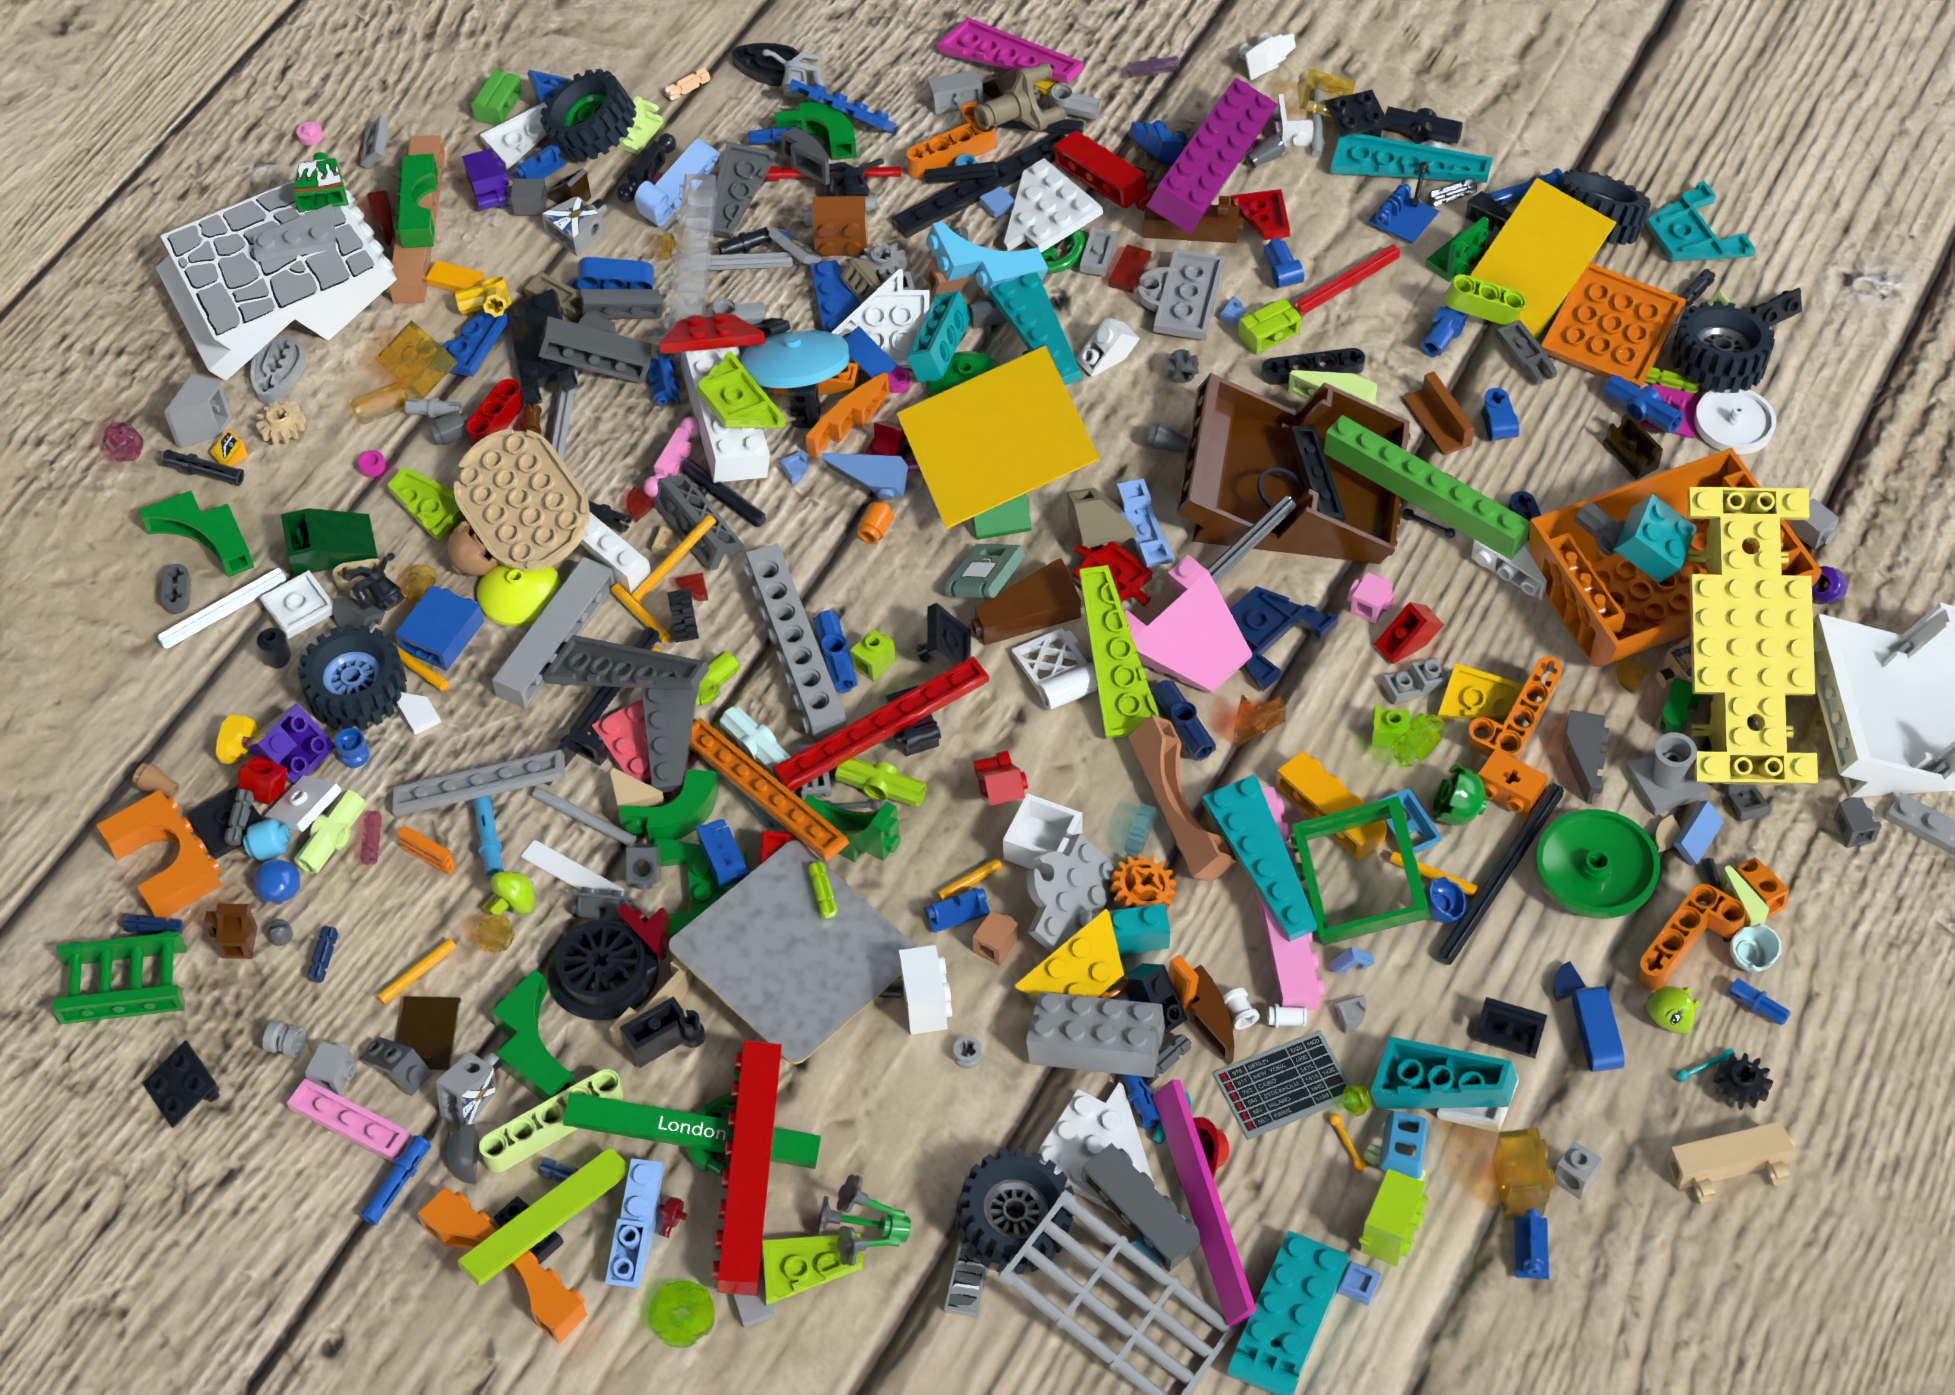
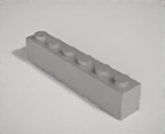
M583 557L580 563L571 569L568 579L562 586L557 588L550 603L542 608L539 618L533 626L527 628L521 642L510 651L507 661L501 668L495 671L492 682L497 697L524 709L528 707L546 682L542 675L571 636H580L610 595L611 588L616 584L612 568Z

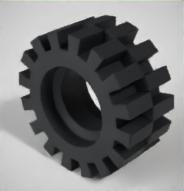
M690 588L667 592L676 643L699 639Z

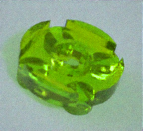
M1419 713L1410 722L1411 727L1403 735H1399L1392 741L1390 748L1394 751V758L1402 766H1413L1410 761L1415 758L1422 761L1438 746L1443 738L1439 732L1441 728L1445 730L1446 725L1436 715L1425 716L1423 713Z
M677 1281L662 1284L658 1288L657 1294L651 1300L648 1316L653 1332L659 1336V1339L664 1344L684 1348L696 1344V1340L704 1335L707 1336L711 1332L715 1323L716 1312L707 1288L690 1281ZM679 1308H686L691 1314L685 1315L683 1320L679 1321L674 1312L679 1310Z

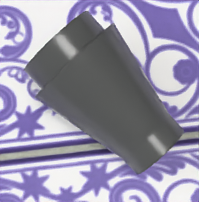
M1267 135L1251 153L1246 155L1248 163L1253 168H1256L1259 165L1282 157V153L1285 152L1286 148L1278 135Z
M1160 423V425H1152L1146 444L1153 446L1152 449L1184 453L1189 438Z

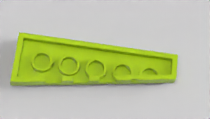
M1109 566L1079 569L1105 739L1129 736L1151 715L1160 716L1153 695L1150 692L1144 669L1139 660L1137 648L1132 639L1125 613L1122 610Z

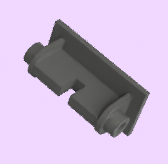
M582 887L581 893L572 892V895L579 897L578 902H573L572 913L577 914L579 918L600 919L601 908H606V920L623 921L616 910L624 903L630 907V902H637V899L629 897V892L611 890V895H600V889Z

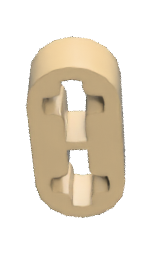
M366 559L339 564L335 567L332 574L336 587L342 591H352L351 588L356 583L367 577L359 575L348 582L344 579L345 575L359 566L379 570L382 560ZM385 567L384 573L388 577V572Z

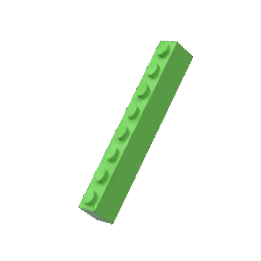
M1344 415L1327 430L1324 450L1326 455L1509 560H1512L1527 543L1530 527L1529 520Z

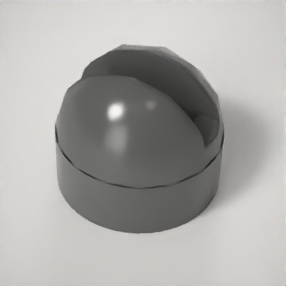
M276 919L268 925L267 935L272 944L283 946L291 941L293 931L287 921Z

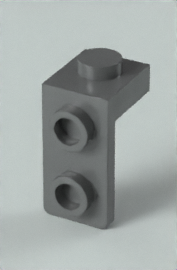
M382 1037L370 1043L366 1052L360 1057L363 1064L389 1073L401 1090L409 1096H413L433 1074L413 1048Z

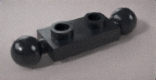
M669 133L661 134L657 141H653L649 148L643 151L635 165L629 168L627 173L629 182L621 183L616 190L620 201L624 203L632 202L635 199V193L639 186L645 181L650 182L665 163L664 154L671 153L676 148L677 143L673 135Z

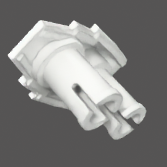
M1264 32L1258 37V44L1252 47L1245 43L1240 46L1238 54H1241L1239 58L1246 60L1249 79L1253 80L1277 68L1278 64L1286 59V56L1296 47L1294 35L1291 33L1283 36L1282 34L1272 36Z

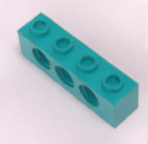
M960 291L935 296L906 355L918 382L937 381L943 378L971 319V314Z

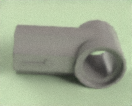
M1057 84L1051 88L1049 108L1059 104L1064 109L1065 118L1071 114L1096 120L1100 99L1073 93L1072 88L1068 85Z
M721 299L713 305V316L717 313L734 314L751 325H758L766 320L764 302L736 304L730 299Z

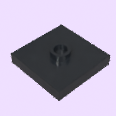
M238 786L187 813L189 821L216 860L244 844L243 838L239 846L229 845L224 839L226 829L229 828L228 822L233 805L237 802L235 798ZM253 804L249 807L250 814L245 831L242 832L243 837L247 834V829L250 825L264 821Z

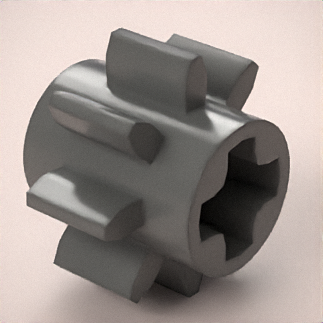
M1176 350L1171 354L1170 358H1166L1167 376H1174L1176 382H1189L1194 378L1195 374L1199 373L1197 355L1190 356L1189 350Z

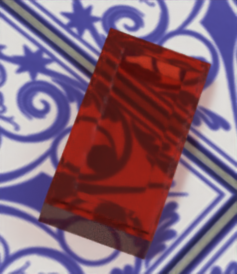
M1127 244L1109 278L1108 287L1134 293L1151 259L1152 251Z

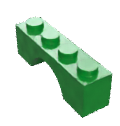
M434 153L403 155L402 166L398 167L401 185H397V196L400 203L396 204V216L399 222L394 224L395 236L400 238L403 248L434 247L435 225L431 209L418 205V202L425 195L437 191L438 169Z

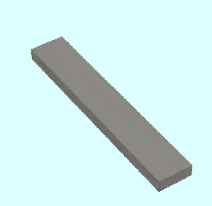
M560 749L392 787V812L395 816H400L564 779L565 756Z

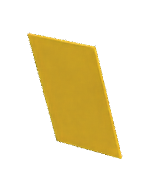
M1536 178L1470 277L1520 292L1526 299V305L1516 321L1520 320L1537 340L1610 234L1616 222Z

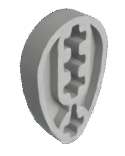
M276 337L253 356L250 371L251 381L260 402L269 404L277 401L301 377L306 367V357L298 341L288 337ZM280 352H283L284 359H281Z

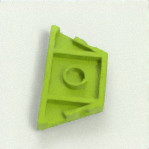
M731 351L726 352L724 360L719 365L715 364L710 370L709 375L703 377L697 384L696 392L725 428L785 427L786 418Z

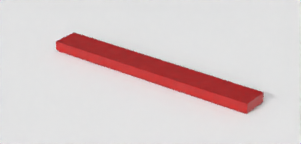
M972 656L772 767L773 773L779 782L792 792L900 732L901 729L909 727L989 682V675L975 657Z

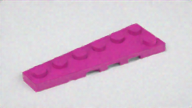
M969 17L937 43L938 52L948 54L950 57H960L1005 69L1014 68L1015 71L1026 67L1030 69L1043 62H1047L1052 69V77L1046 79L1066 84L1083 70L1082 62Z

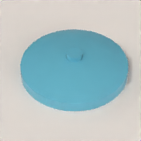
M796 330L766 337L765 344L749 346L741 356V364L760 386L795 388L816 384L837 375L848 365L850 356L847 342L836 334L819 330Z

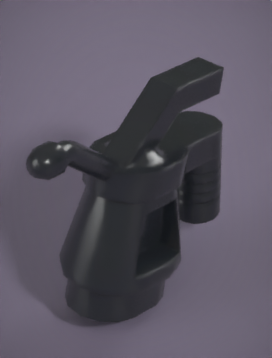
M878 158L862 169L860 167H853L845 162L829 164V173H831L829 174L830 184L825 185V197L835 196V184L842 183L843 196H869L870 189L864 179V173L874 165H882L884 160Z
M768 318L754 326L764 332L765 338L786 332L791 328L789 321L782 318Z
M389 553L383 558L379 570L359 566L345 575V579L348 582L359 575L367 577L351 588L362 610L372 605L365 592L366 589H369L376 604L380 607L382 606L385 611L394 608L404 600L405 596L401 593V587L390 580L384 573L387 562L395 558L394 553Z

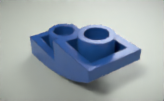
M859 325L845 339L848 344L849 355L872 378L883 372L889 374L897 366L892 358Z

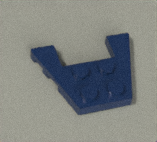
M1255 586L1229 609L1252 652V657L1243 665L1262 692L1281 676V669L1262 656L1297 623H1300L1322 639L1338 624L1339 618L1330 612L1328 615L1318 612L1316 607L1308 604L1301 606L1290 602V598Z

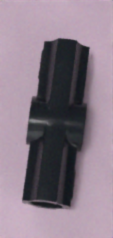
M1388 106L1385 116L1389 122V127L1385 128L1409 133L1415 141L1426 142L1430 138L1457 144L1460 141L1463 122L1437 117L1436 113L1429 108H1420L1413 112Z

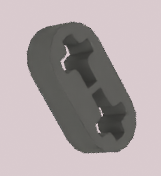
M172 564L163 572L161 601L168 613H182L189 606L191 577L186 566ZM176 576H178V581L174 584L173 580H176ZM175 594H178L179 598L174 602Z

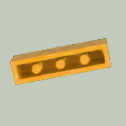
M1303 750L1277 770L1275 787L1311 819L1364 805V802L1358 795L1349 792L1339 778L1331 776L1322 768V765L1316 758L1310 757ZM1383 820L1330 834V836L1360 861L1385 841L1387 824Z

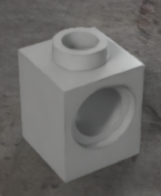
M1574 1141L1557 1164L1552 1182L1578 1199H1581L1596 1179L1602 1158Z

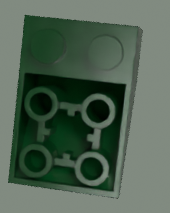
M312 508L281 514L288 558L295 577L308 570L312 574L334 569L342 563L378 559L369 514Z

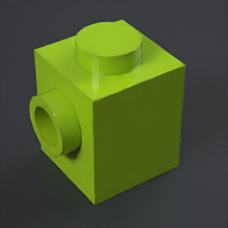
M872 629L850 650L853 669L874 682L896 660L895 645L892 639Z

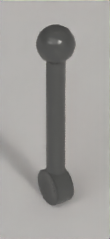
M880 799L860 803H832L829 800L823 801L842 809L872 808L877 810L883 806Z

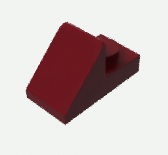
M886 420L875 421L873 424L874 438L864 455L897 456L907 439L902 425Z
M626 903L621 905L616 912L648 948L663 961L667 954L670 922L669 914L664 907L660 908L648 919L638 907L632 910Z

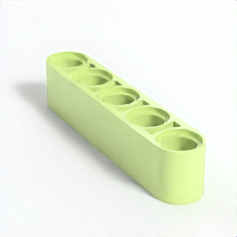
M610 1069L598 1071L485 1135L480 1141L479 1149L486 1168L492 1172L505 1171L579 1129L563 1126V1118L570 1092L622 1101L624 1094L618 1074ZM606 1087H614L610 1091H602ZM552 1118H557V1119H558L557 1121H555V1122H553V1123H546L549 1119H552ZM530 1134L525 1139H518L521 1135ZM495 1150H502L497 1155H490Z

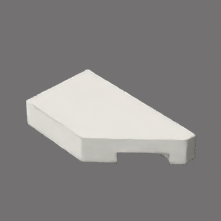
M401 692L402 696L399 702L396 701L415 735L441 723L440 717L428 697Z

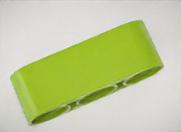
M1462 274L1454 277L1443 296L1445 304L1451 309L1502 325L1515 322L1526 305V299L1516 290Z

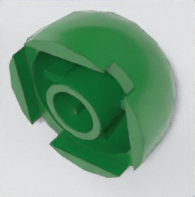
M1454 764L1448 770V772L1453 774L1449 780L1442 779L1437 790L1433 810L1439 811L1438 814L1433 815V818L1447 824L1459 826L1471 822L1478 814L1482 815L1487 807L1488 799L1485 798V787L1479 775L1466 767Z

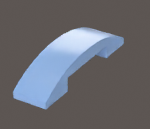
M1144 478L1118 483L1117 490L1122 509L1137 531V537L1132 538L1143 564L1148 568L1174 562V556L1167 538H1163L1153 512L1151 496Z

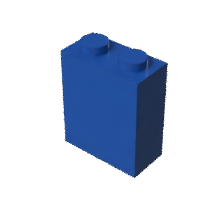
M431 585L394 635L398 646L411 656L447 671L484 623L480 605L476 601L455 595L449 589H441Z

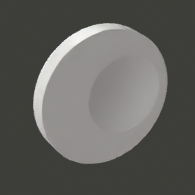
M1741 387L1738 393H1731L1730 389H1725L1724 393L1716 392L1717 388L1707 392L1700 399L1695 411L1694 423L1699 435L1710 446L1720 451L1732 448L1736 454L1742 455L1757 452L1770 442L1776 428V415L1771 405L1761 395L1751 390L1744 391Z

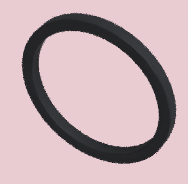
M1272 467L1265 470L1257 482L1258 494L1262 502L1269 509L1274 505L1267 499L1263 491V479L1270 473H1281L1290 477L1299 486L1302 494L1306 493L1302 480L1293 472L1280 467Z

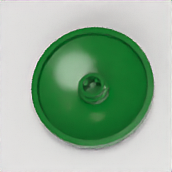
M1585 809L1568 813L1548 826L1538 844L1535 866L1542 887L1560 906L1584 917L1610 919L1621 917L1637 910L1651 897L1659 877L1660 859L1651 837L1634 821L1607 810Z

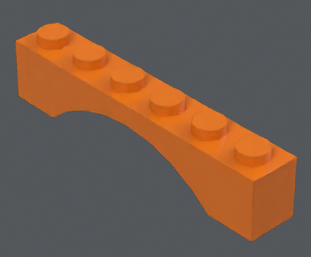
M446 1186L417 1213L422 1227L445 1247L473 1249L497 1231L492 1226L493 1222L487 1214L481 1210L475 1212L469 1207L471 1204L462 1193L457 1191L454 1194ZM528 1250L508 1266L521 1279L529 1293L531 1312L536 1325L560 1344L586 1318L587 1314L583 1304L585 1299L576 1289L571 1287L568 1290L561 1284L562 1280L552 1269L547 1268L544 1270L540 1267L538 1259Z

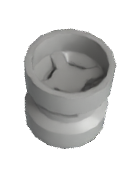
M271 1021L263 1036V1049L273 1053L281 1051L285 1056L296 1058L304 1045L305 1030L297 1026L288 1028L285 1027L284 1023Z

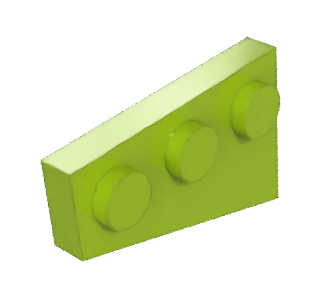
M860 1233L855 1234L856 1238H861ZM840 1235L762 1240L766 1306L863 1269L862 1251H858L856 1255V1264L848 1266L842 1264L840 1252L837 1248V1240Z

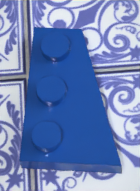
M483 309L461 328L462 334L454 341L448 340L442 345L443 350L435 357L431 355L424 361L427 368L473 377L509 322L507 314L503 313L501 316L494 317Z

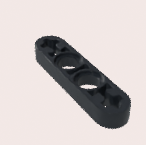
M1345 348L1270 358L1262 364L1261 378L1270 385L1289 383L1291 371L1295 370L1293 368L1295 365H1304L1307 367L1305 371L1352 373L1356 375L1364 369L1365 354L1357 348ZM1328 361L1331 362L1333 366L1330 368H1324L1320 366V363Z

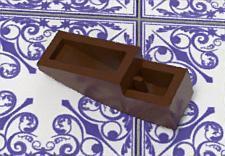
M1199 965L1193 969L1199 978L1195 1001L1190 1008V1022L1229 1065L1233 1062L1235 1047L1229 1012L1213 979L1204 967Z

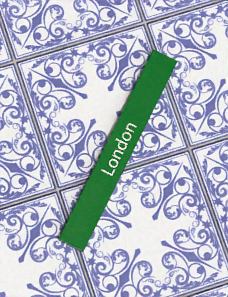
M572 1092L569 1093L563 1118V1126L724 1154L727 1139L733 1140L734 1129H728V1119ZM774 1128L770 1161L816 1169L821 1136Z

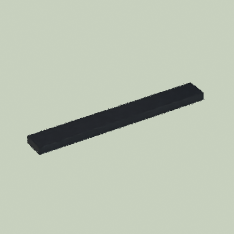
M1059 130L997 162L999 172L996 177L963 180L893 216L892 224L906 239L932 226L933 223H937L980 201V196L1000 186L1005 188L1021 179L1025 169L1043 158L1050 164L1055 162L1054 144L1066 136Z

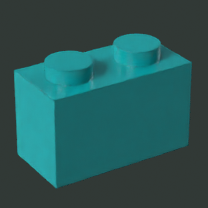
M1165 903L1109 911L1119 955L1170 948V925Z

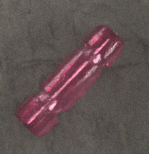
M368 810L364 814L365 824L363 826L361 843L363 848L360 853V859L364 865H374L378 861L377 851L379 850L381 830L379 827L381 826L382 817L377 810Z

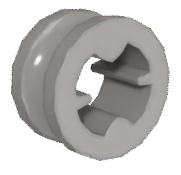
M971 1036L961 1037L953 1046L954 1060L960 1067L972 1068L980 1063L982 1057L981 1045L976 1038ZM965 1048L966 1051L967 1048L973 1049V1055L970 1056L968 1053V1057L962 1056V1049Z

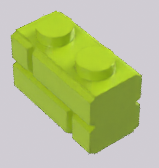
M1285 298L1276 302L1270 301L1262 309L1254 313L1248 312L1241 317L1238 325V335L1256 355L1300 333L1301 316Z

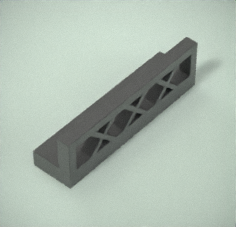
M687 475L659 478L657 495L651 500L683 539L708 514L716 520L714 524L716 527L712 526L691 548L709 571L719 568L724 554L742 552L744 544ZM682 485L686 491L678 489L676 486ZM689 502L700 506L701 509L692 506ZM719 538L727 540L729 544H723Z

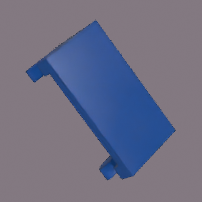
M724 819L696 826L699 844L720 889L740 882L750 874L730 828L725 827L727 824Z

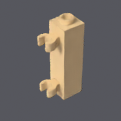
M1782 1121L1671 1147L1667 1164L1678 1190L1694 1186L1697 1201L1701 1205L1713 1201L1711 1195H1714L1716 1192L1712 1182L1767 1169L1773 1187L1786 1184L1784 1177L1789 1176L1786 1164H1788L1795 1149V1142L1792 1134L1789 1131L1786 1132Z

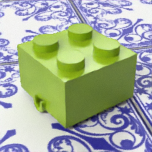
M1388 1168L1365 1222L1363 1235L1359 1236L1358 1241L1361 1243L1360 1252L1394 1266L1398 1265L1401 1256L1408 1257L1414 1241L1413 1235L1416 1229L1419 1230L1425 1214L1424 1209L1428 1197L1423 1195L1425 1182Z

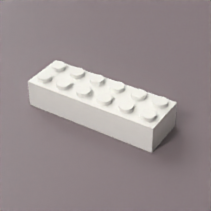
M738 346L681 352L680 366L694 416L699 423V433L713 483L718 481L767 478L770 453L762 428H725L696 392L697 384L703 377L709 375L710 370L715 364L719 365L724 360L726 352L731 351L741 363Z

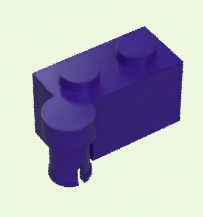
M491 148L462 156L467 179L476 198L479 211L497 206L500 208L510 206L507 199L508 193L505 188L506 185H509L506 171L503 170L500 157H495Z

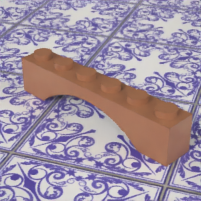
M1151 715L1128 736L1133 746L1132 751L1142 765L1143 775L1149 781L1154 791V799L1160 805L1165 815L1164 820L1167 826L1172 830L1176 839L1175 844L1179 851L1182 852L1187 863L1188 872L1196 879L1213 882L1237 862L1236 857L1224 837L1204 827L1189 808L1180 780V751L1182 743L1170 720Z

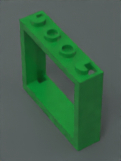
M1399 796L1292 824L1295 835L1290 836L1291 846L1294 854L1299 852L1301 859L1300 863H1296L1298 875L1301 881L1306 880L1308 890L1304 891L1310 908L1313 909L1317 922V928L1313 931L1314 937H1320L1323 945L1431 918ZM1392 818L1414 905L1329 927L1308 840Z

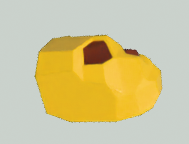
M227 716L222 722L217 738L216 756L219 762L230 765L237 762L243 754L249 751L245 745L257 734L258 728L255 721L247 716Z

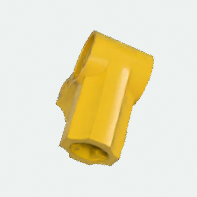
M503 276L492 277L483 281L481 285L455 292L457 306L462 315L484 309L486 313L497 317L503 315L505 308L512 303Z

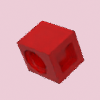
M256 755L240 767L237 775L239 779L238 790H250L253 792L255 800L269 805L285 792L287 768Z

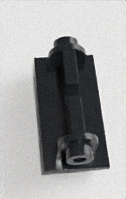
M1798 287L1792 291L1785 290L1780 295L1770 299L1769 302H1763L1757 306L1753 305L1749 308V314L1758 313L1762 316L1760 322L1767 321L1770 327L1802 312L1801 288Z

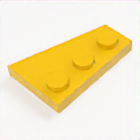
M1455 663L1437 719H1476L1478 717L1507 719L1525 684ZM1531 694L1527 698L1532 702H1536L1538 695Z

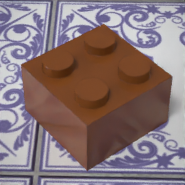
M865 196L813 197L812 223L815 253L819 256L864 255V249L868 248Z

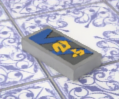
M772 228L769 233L772 240L800 262L811 265V263L821 261L822 257L790 232Z

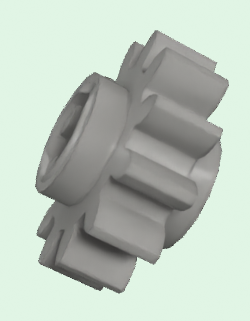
M884 241L879 246L874 242L873 249L865 248L864 255L860 256V259L869 262L882 284L885 281V275L894 274L898 269L907 268L905 251L898 250L896 243L890 247L887 241Z

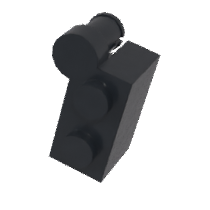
M919 685L885 695L886 704ZM930 714L909 727L901 729L900 732L893 735L897 747L902 746L907 757L938 747L941 732L937 722L934 721Z
M673 996L619 1027L624 1047L639 1068L682 1043L689 1048H696L704 1043L706 1037L704 1026L700 1023L699 1014L694 1010H686L687 1017H685L682 1007Z

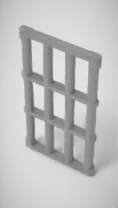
M1065 1189L1060 1193V1197L1054 1203L1052 1209L1012 1261L1007 1264L1003 1271L999 1272L997 1279L1009 1288L1011 1286L1055 1321V1326L1059 1329L1064 1328L1108 1363V1368L1113 1372L1115 1370L1118 1371L1145 1394L1169 1395L1124 1360V1357L1134 1344L1186 1384L1180 1395H1189L1226 1342L1237 1332L1239 1325L1227 1326L1226 1319L1180 1283L1181 1280L1177 1276L1172 1277L1130 1244L1126 1236H1120L1078 1203L1076 1201L1077 1198ZM1061 1206L1113 1246L1103 1261L1051 1221ZM1042 1231L1094 1271L1084 1286L1032 1246ZM1118 1252L1122 1253L1166 1288L1156 1302H1153L1108 1266ZM1023 1256L1075 1296V1299L1065 1312L1012 1271ZM1099 1277L1103 1278L1147 1313L1137 1328L1089 1291ZM1171 1293L1223 1333L1213 1348L1161 1308ZM1080 1302L1128 1338V1341L1118 1354L1070 1317ZM1152 1319H1155L1205 1359L1195 1374L1143 1334V1331Z

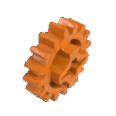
M1139 853L1135 861L1130 855L1127 856L1124 863H1118L1110 878L1113 882L1110 891L1117 893L1114 902L1122 901L1124 903L1122 909L1165 903L1167 910L1176 895V891L1173 889L1177 882L1169 880L1173 871H1164L1162 868L1165 862L1154 863L1153 855H1150L1148 860H1144L1142 853Z

